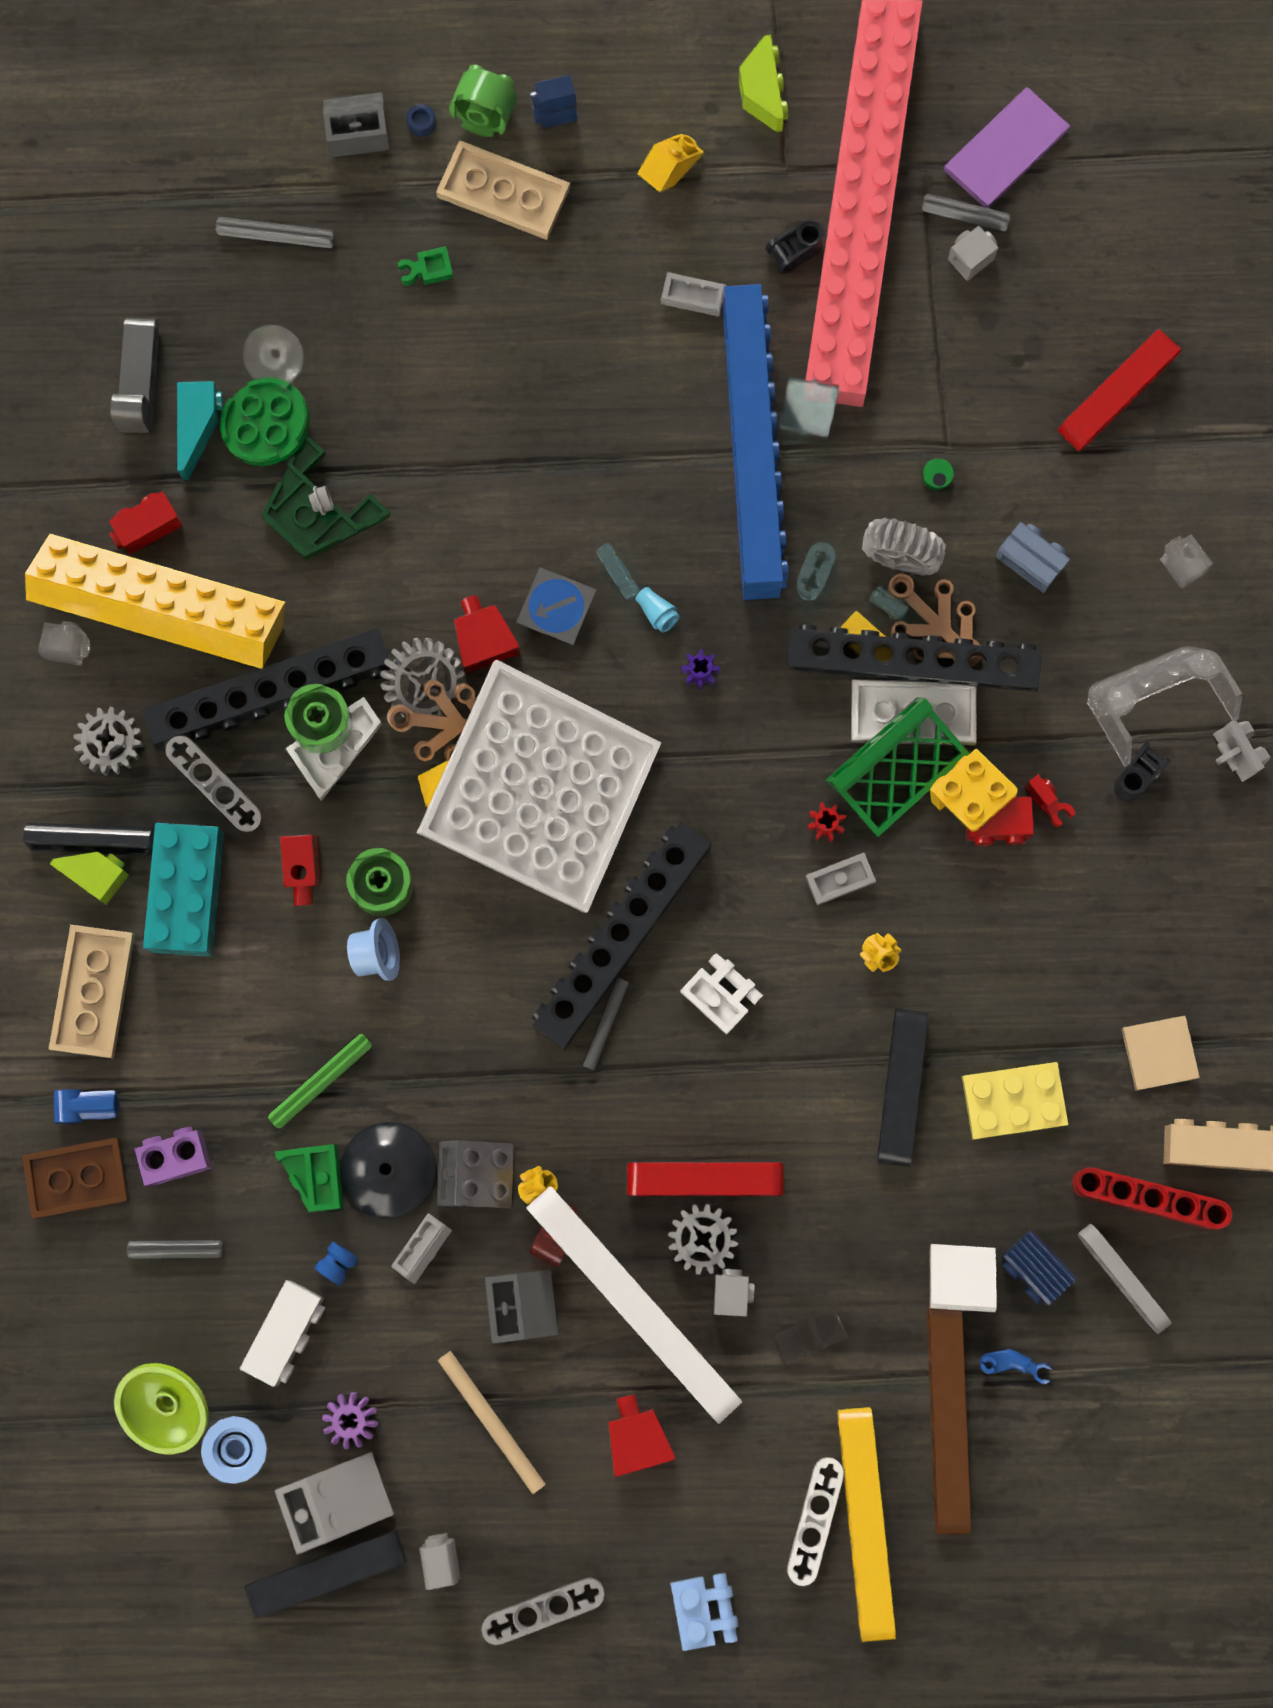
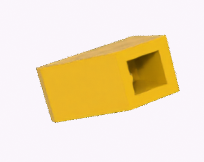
M681 133L654 144L637 174L659 192L673 187L697 162L704 151L696 146L697 143L693 138Z

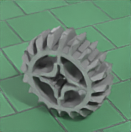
M887 518L875 519L873 522H870L865 530L862 550L874 562H879L882 566H887L892 570H898L902 573L919 574L921 576L932 575L938 572L943 563L946 544L934 532H929L927 528L919 527L916 524L898 521L895 518L892 520Z
M414 638L412 648L407 642H402L403 652L400 653L393 649L391 653L396 657L393 662L389 659L384 661V664L390 667L389 671L384 670L380 674L383 678L389 679L380 684L381 689L388 691L384 699L387 702H393L391 708L395 705H404L413 713L432 715V712H434L438 716H443V711L434 700L430 699L426 702L418 703L426 695L424 693L425 684L419 683L412 674L417 677L425 676L429 681L436 680L438 670L436 666L440 661L444 669V683L442 685L445 688V694L450 700L451 698L457 700L454 696V690L459 684L463 683L456 679L464 676L463 670L456 669L461 664L460 659L452 658L454 654L452 649L447 648L444 650V643L438 641L433 644L431 638H426L423 645L420 639ZM428 656L426 660L423 659L416 667L407 666L414 659ZM401 675L409 680V687L407 689L409 694L406 699L403 697L400 689ZM433 685L430 688V693H438L439 691L438 685Z

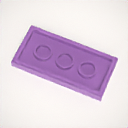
M1026 87L945 165L944 171L983 207L989 208L1069 131L1070 125Z

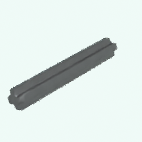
M219 217L216 221V232L218 235L324 248H332L335 240L334 231L327 229Z

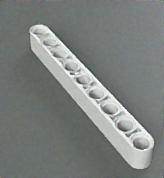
M551 1186L527 1207L535 1219L718 1424L742 1403L741 1399Z

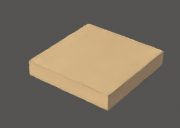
M1186 1016L1122 1028L1135 1091L1200 1078Z

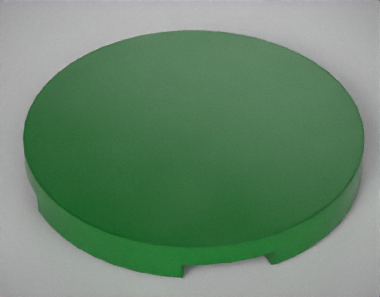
M271 377L259 378L248 382L246 387L236 393L232 399L229 398L220 417V433L227 448L236 458L254 466L273 465L289 458L302 445L310 427V411L302 394L291 383Z

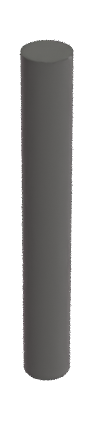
M620 978L616 980L583 1064V1067L594 1071L628 987V981Z

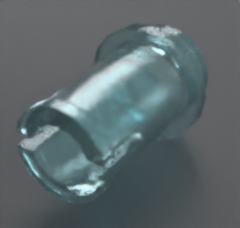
M879 585L876 588L878 591L874 590L869 601L890 616L889 620L901 621L910 609L906 605L907 601H900L882 585Z

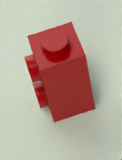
M162 491L158 494L151 493L145 496L141 503L133 508H124L118 511L114 518L109 520L114 529L109 534L118 549L124 547L127 553L131 555L183 525Z

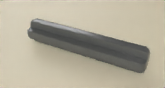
M929 193L925 195L922 204V210L925 212L1000 231H1006L1010 222L1009 213Z
M220 1240L130 1241L127 1245V1256L130 1259L220 1258L223 1255V1242Z

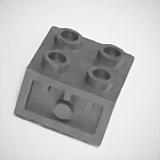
M459 1140L439 1142L437 1206L510 1208L512 1206L513 1144Z

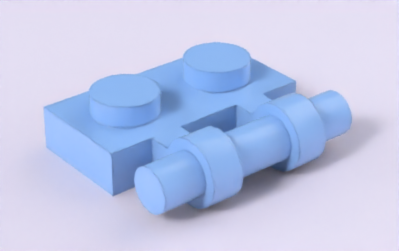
M726 1573L713 1575L715 1588L706 1590L703 1576L671 1582L683 1651L715 1645L713 1631L723 1630L725 1643L738 1641L736 1627L739 1625L737 1616H733L730 1597H733L732 1587L728 1586ZM717 1600L720 1618L711 1620L707 1601Z

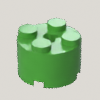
M471 65L469 70L463 73L450 103L449 112L453 119L457 115L462 120L461 126L471 133L483 137H493L494 132H499V135L505 132L518 99L517 93L513 88L515 83L507 75H497L486 71L481 66Z
M310 684L298 689L290 698L284 715L286 726L297 744L309 753L322 754L332 752L342 746L351 736L352 716L345 700L336 690L321 684ZM321 714L323 717L322 722L317 724L315 716Z
M384 848L364 851L355 859L347 873V888L351 897L368 914L389 916L397 913L410 902L413 892L412 874L405 861L394 852ZM382 876L387 882L383 884V888L378 889L373 884H376L378 882L377 878Z

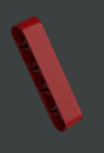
M1158 329L1063 422L1057 432L1075 449L1081 452L1170 365L1182 349L1162 330Z
M627 1163V1196H784V1163Z
M1097 1168L1079 1170L1072 1178L1074 1192L1083 1198L1208 1230L1225 1228L1232 1220V1210L1226 1202ZM1085 1174H1090L1095 1178L1096 1186L1092 1192L1086 1191L1082 1187L1081 1179ZM1116 1182L1123 1183L1127 1188V1195L1123 1200L1114 1196L1113 1186ZM1148 1190L1154 1191L1158 1196V1203L1154 1208L1149 1207L1145 1203L1144 1196ZM1180 1198L1186 1199L1190 1206V1210L1185 1216L1179 1214L1176 1209V1203ZM1211 1206H1215L1220 1210L1221 1219L1217 1224L1212 1223L1208 1218V1210Z

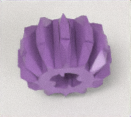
M356 1392L350 1394L349 1404L346 1397L340 1394L337 1396L340 1407L333 1402L327 1404L328 1409L334 1415L325 1414L322 1416L323 1421L332 1422V1426L326 1427L323 1431L325 1434L333 1431L337 1433L331 1440V1443L334 1445L343 1437V1448L349 1449L353 1438L355 1445L359 1448L363 1446L361 1435L369 1440L374 1436L366 1427L378 1426V1421L368 1420V1416L375 1414L377 1410L375 1407L367 1411L364 1409L369 1402L367 1397H364L359 1404H356ZM354 1413L357 1416V1419L354 1420L358 1421L357 1427L351 1426L346 1428L343 1425L346 1420H343L344 1414L348 1416Z

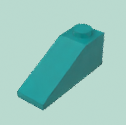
M214 381L177 382V471L183 480H189L219 422V410H223L224 407L223 392L218 391Z

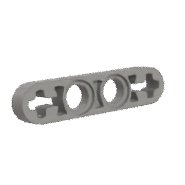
M181 735L169 740L166 746V755L169 760L236 828L245 832L256 829L261 822L260 810L188 737ZM175 742L178 744L187 743L186 752L191 757L194 756L195 752L200 756L199 759L192 762L188 770L183 766L188 760L182 755L177 758L173 755L175 751L173 744ZM204 763L210 766L212 775L209 780L199 781L194 776L196 765ZM221 786L230 787L234 792L232 802L228 804L220 803L216 798L217 789ZM239 798H242L245 803L241 804L240 807L245 812L254 811L253 820L255 823L251 825L247 822L242 825L239 822L242 817L241 814L235 810L233 815H231L227 809L235 806Z
M1089 1224L1077 1235L1081 1242L1146 1323L1157 1334H1160L1171 1325L1168 1316L1102 1234L1092 1224Z
M584 1578L490 1614L484 1620L482 1635L488 1643L499 1645L593 1610L600 1606L604 1599V1587L596 1578ZM590 1584L592 1589L597 1588L599 1590V1593L595 1595L594 1602H590L588 1598H583L577 1602L580 1608L574 1609L573 1598L568 1592L569 1590L574 1589L575 1596L582 1594L585 1591L584 1586ZM563 1596L566 1598L568 1609L565 1613L557 1615L551 1611L549 1602L553 1597ZM523 1608H532L537 1613V1621L534 1625L524 1626L520 1623L518 1615ZM513 1613V1623L518 1630L517 1632L512 1633V1626L502 1630V1637L497 1638L495 1633L489 1634L488 1629L492 1626V1620H497L498 1624H503L509 1621L506 1614Z

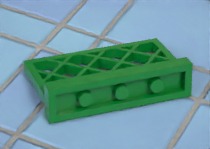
M916 697L826 779V782L832 789L840 794L876 837H879L921 799L937 779L948 774L961 758L970 754L932 710L933 707L926 698ZM928 717L936 725L935 739L919 738L920 724ZM912 731H914L913 737H907ZM941 732L947 739H940ZM901 741H913L912 759H896L897 745ZM919 741L934 742L933 761L917 760ZM940 743H951L959 752L950 761H939ZM891 751L890 758H884ZM879 761L890 762L889 780L873 779L874 766ZM896 762L911 763L910 781H894ZM917 763L933 764L932 777L927 782H916ZM939 765H945L938 771ZM868 772L867 779H861ZM856 782L867 783L866 801H855L847 791ZM873 783L889 784L887 802L871 801ZM894 784L910 785L909 798L904 803H893ZM916 786H922L915 792ZM859 805H866L865 812ZM871 805L887 806L886 819L878 827L870 819ZM893 806H894V807H898V808L892 813V808H893Z

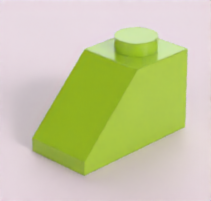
M99 852L56 858L50 863L106 905L129 876V874L122 870L125 863L111 853L107 857Z

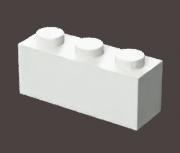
M286 1280L240 1369L273 1387L279 1386L280 1382L286 1383L295 1367L290 1364L296 1352L301 1354L309 1341L310 1336L306 1335L311 1323L317 1324L325 1310V1307L321 1305L324 1298L291 1280Z

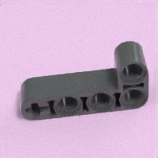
M126 318L124 321L119 394H113L111 398V418L119 432L151 433L159 347V323L157 319Z

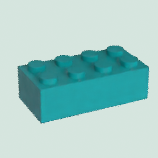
M155 823L143 948L148 952L213 957L224 833L219 827Z

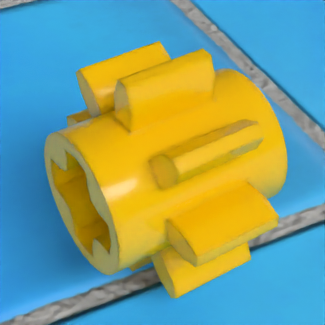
M876 933L864 941L862 946L863 952L860 953V956L865 960L864 964L872 972L877 968L885 972L897 965L899 953L902 950L896 945L897 941L889 933L884 938L879 933Z
M537 1166L520 1175L523 1182L519 1184L518 1192L525 1203L531 1204L550 1186L556 1191L558 1183L552 1172L548 1170L542 1171L541 1166Z

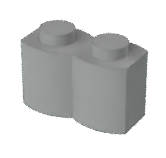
M447 1533L428 1536L425 1544L419 1548L426 1589L430 1590L459 1583L458 1580L461 1579L455 1538L448 1539Z

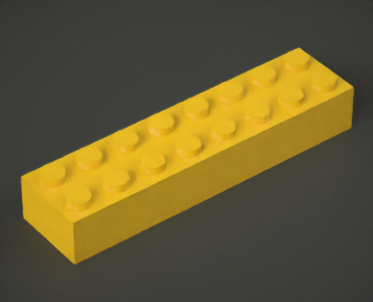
M49 534L25 573L27 601L263 669L283 630L284 601L53 534Z

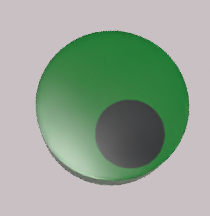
M939 458L933 459L925 465L922 480L929 489L942 491L951 484L954 471L948 461Z

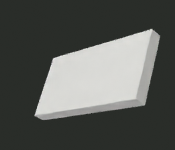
M852 680L851 742L867 743L916 697L926 698L932 705V710L962 745H976L977 687L918 681ZM929 717L920 724L919 738L935 739L936 725ZM912 731L907 737H913L914 731ZM941 732L940 739H947ZM901 741L899 744H913V741ZM919 741V744H934V742ZM940 743V745H952L951 743Z

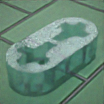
M820 542L814 544L806 556L796 584V591L804 600H815L820 597L824 590L836 556L835 550L828 543ZM821 551L826 552V558L829 561L824 560L820 569L816 568L817 557L814 554L819 555ZM811 574L817 576L815 586L818 589L812 588L808 592L805 590L806 585L802 582H808Z

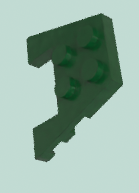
M308 435L294 456H291L285 474L276 485L261 515L262 519L305 560L369 529L391 516L390 511L371 494L349 515H346L334 503V509L327 511L326 515H322L320 511L314 512L309 494L314 493L313 487L315 485L305 475L326 456V453Z

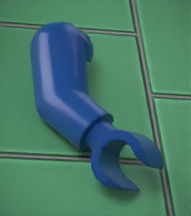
M1013 1349L986 1353L980 1359V1368L986 1374L1016 1369L1024 1374L1028 1372L1034 1375L1035 1379L1040 1383L1046 1384L1050 1382L1049 1379H1042L1037 1374L1038 1369L1042 1367L1052 1370L1049 1364L1045 1362L1033 1363L1031 1358Z

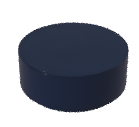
M418 104L411 107L407 112V127L412 134L423 137L435 130L437 124L436 115L428 105Z

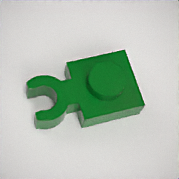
M446 246L417 253L418 261L416 262L404 259L397 263L399 271L405 269L411 271L408 276L401 277L404 286L412 285L418 278L422 277L424 285L454 278Z

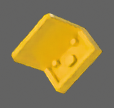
M975 749L968 756L961 758L948 774L937 779L930 788L932 803L940 811L946 806L970 831H977L1017 796V787L978 749Z

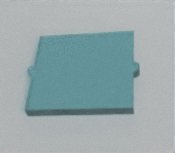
M789 377L779 428L799 431L802 435L809 433L828 437L839 387L817 383L816 379L807 381Z

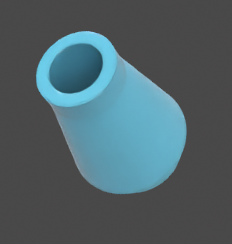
M649 587L644 588L637 594L635 600L640 604L654 629L666 632L677 623L680 616L676 612L677 608L654 593Z

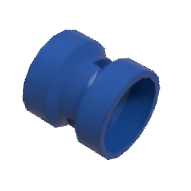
M332 1241L327 1248V1256L319 1260L314 1269L327 1279L341 1286L346 1279L345 1273L349 1268L355 1266L359 1258Z

